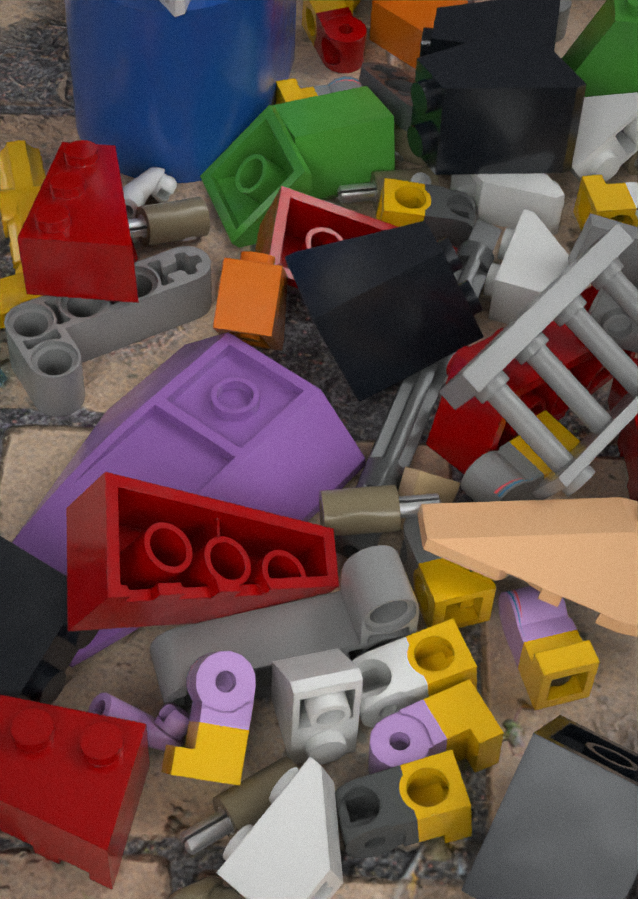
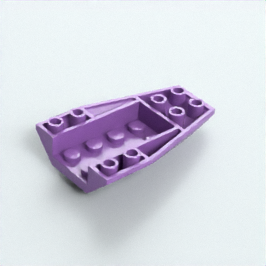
M227 332L184 345L111 406L11 543L67 576L66 508L104 472L308 522L319 511V491L342 489L365 466L366 458L321 389ZM140 627L99 629L91 643L85 648L78 650L69 666H76Z

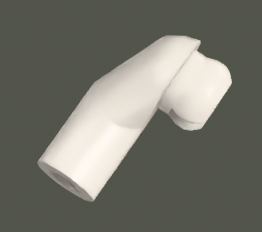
M151 167L123 186L128 219L135 218L137 207L144 206L150 195L159 203L167 202L169 196L173 194L177 187L175 178L166 175L163 168Z

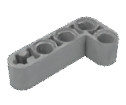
M181 246L134 262L139 303L40 296L11 308L4 320L10 363L35 407L40 412L49 416L62 417L79 410L85 400L83 362L199 319L207 314L212 303L211 260L209 255L193 246Z
M386 545L371 546L353 554L344 563L340 591L176 627L165 631L154 639L150 646V654L164 705L174 703L190 714L192 700L187 691L186 677L190 666L198 657L218 651H232L242 655L251 663L255 673L256 688L254 700L271 696L272 661L336 648L353 661L356 657L370 650L416 633L420 609L398 551Z

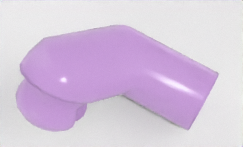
M104 692L93 699L88 709L90 713L147 724L148 747L165 751L166 744L179 747L185 744L184 736L187 734L190 714L174 703L163 705L159 715L154 717Z

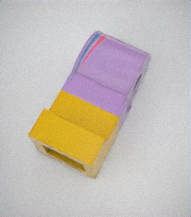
M527 586L501 592L499 596V615L506 640L534 711L589 697L600 663L590 640L582 641L572 618L568 617L563 597L559 606L556 607L537 599L540 591ZM570 676L569 681L565 684L550 686L552 680Z
M232 651L210 652L198 657L190 666L186 677V687L192 700L185 746L179 747L166 744L161 772L174 776L240 786L256 688L255 673L251 663L238 653Z
M468 679L404 707L376 723L370 735L368 771L369 774H373L452 749L456 762L466 758L476 773L499 763L504 732L471 680Z

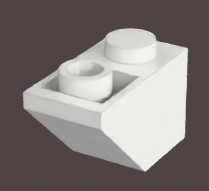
M638 92L584 97L570 172L579 181H581L582 176L602 175L606 182L618 172L623 163L638 151Z
M546 173L452 175L450 189L467 193L472 197L475 203L476 220L479 218L489 224L516 229L522 211L526 209L534 211L552 235L558 234L565 194L559 184L551 180Z
M523 209L516 229L506 228L498 253V259L503 261L501 265L492 263L489 268L483 294L492 297L488 318L490 320L509 324L569 266V254L534 211Z
M338 648L272 661L271 698L287 756L295 764L304 763L309 757L319 764H326L340 759L346 753L356 751L363 678L360 668Z
M309 757L300 769L293 767L278 780L269 797V801L272 803L254 826L247 824L232 837L224 850L223 859L225 862L216 873L246 899H331L343 884L334 782L324 768L313 758Z

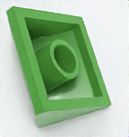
M368 86L272 105L279 112L312 174V197L321 200L336 198L339 196L338 188L340 185L370 183L372 172L395 170L394 115Z
M270 104L200 175L231 243L239 248L257 243L259 226L281 186L309 196L312 193V174L279 112Z

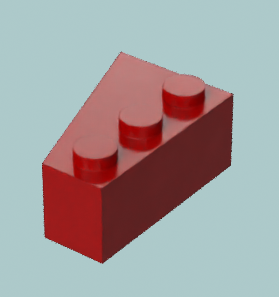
M88 140L62 142L17 237L26 294L139 303L133 247L116 146L95 144Z

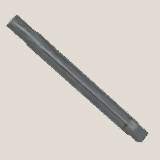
M477 218L467 240L462 242L456 251L463 269L454 273L458 284L465 280L469 281L478 299L485 284L489 268L494 262L493 250L502 229ZM455 353L401 380L355 488L395 484L397 490L399 489L405 466L410 467L440 394L438 391L442 389L447 377V365ZM382 533L334 537L336 553L350 558L362 549L378 546Z

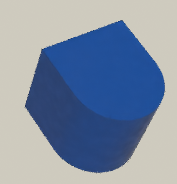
M64 0L78 135L81 140H88L95 144L115 145L120 173L126 176L136 178L151 167H160L165 169L164 173L175 178L177 183L202 181L200 175L269 104H276V81L289 79L295 59L296 0H191L185 14L174 17L159 0Z

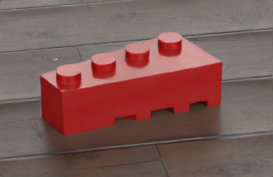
M593 286L585 289L580 294L587 301L584 306L587 312L599 292ZM552 321L542 331L549 339L545 345L591 395L614 378L565 324L559 327ZM504 328L498 329L492 336L470 347L464 346L460 348L447 365L446 374L448 379L446 384ZM622 349L629 357H635V352ZM514 358L503 369L510 378L506 384L535 415L546 410L557 421L565 416L569 407L527 362L521 365ZM442 396L426 445L461 473L465 474L474 461L483 454L490 451H498L499 447L516 438L519 434L488 401L481 404L474 396L455 410Z
M104 472L66 508L68 631L195 624L328 594L339 587L334 528L109 472Z
M0 695V831L32 845L34 853L57 864H60L63 860L88 872L90 880L112 890L150 767L147 724Z

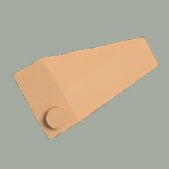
M623 497L421 504L417 517L423 550L496 581L505 579L508 574L513 575L540 591L537 599L558 607L562 597L599 612L595 621L596 624L617 633L638 637V501Z

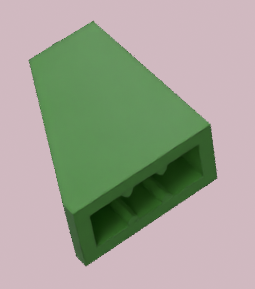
M606 0L561 58L587 84L584 97L638 92V0Z

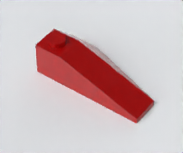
M281 186L259 226L255 252L274 256L276 258L275 265L283 266L288 275L287 285L298 288L285 260L286 256L296 251L396 228L397 226Z

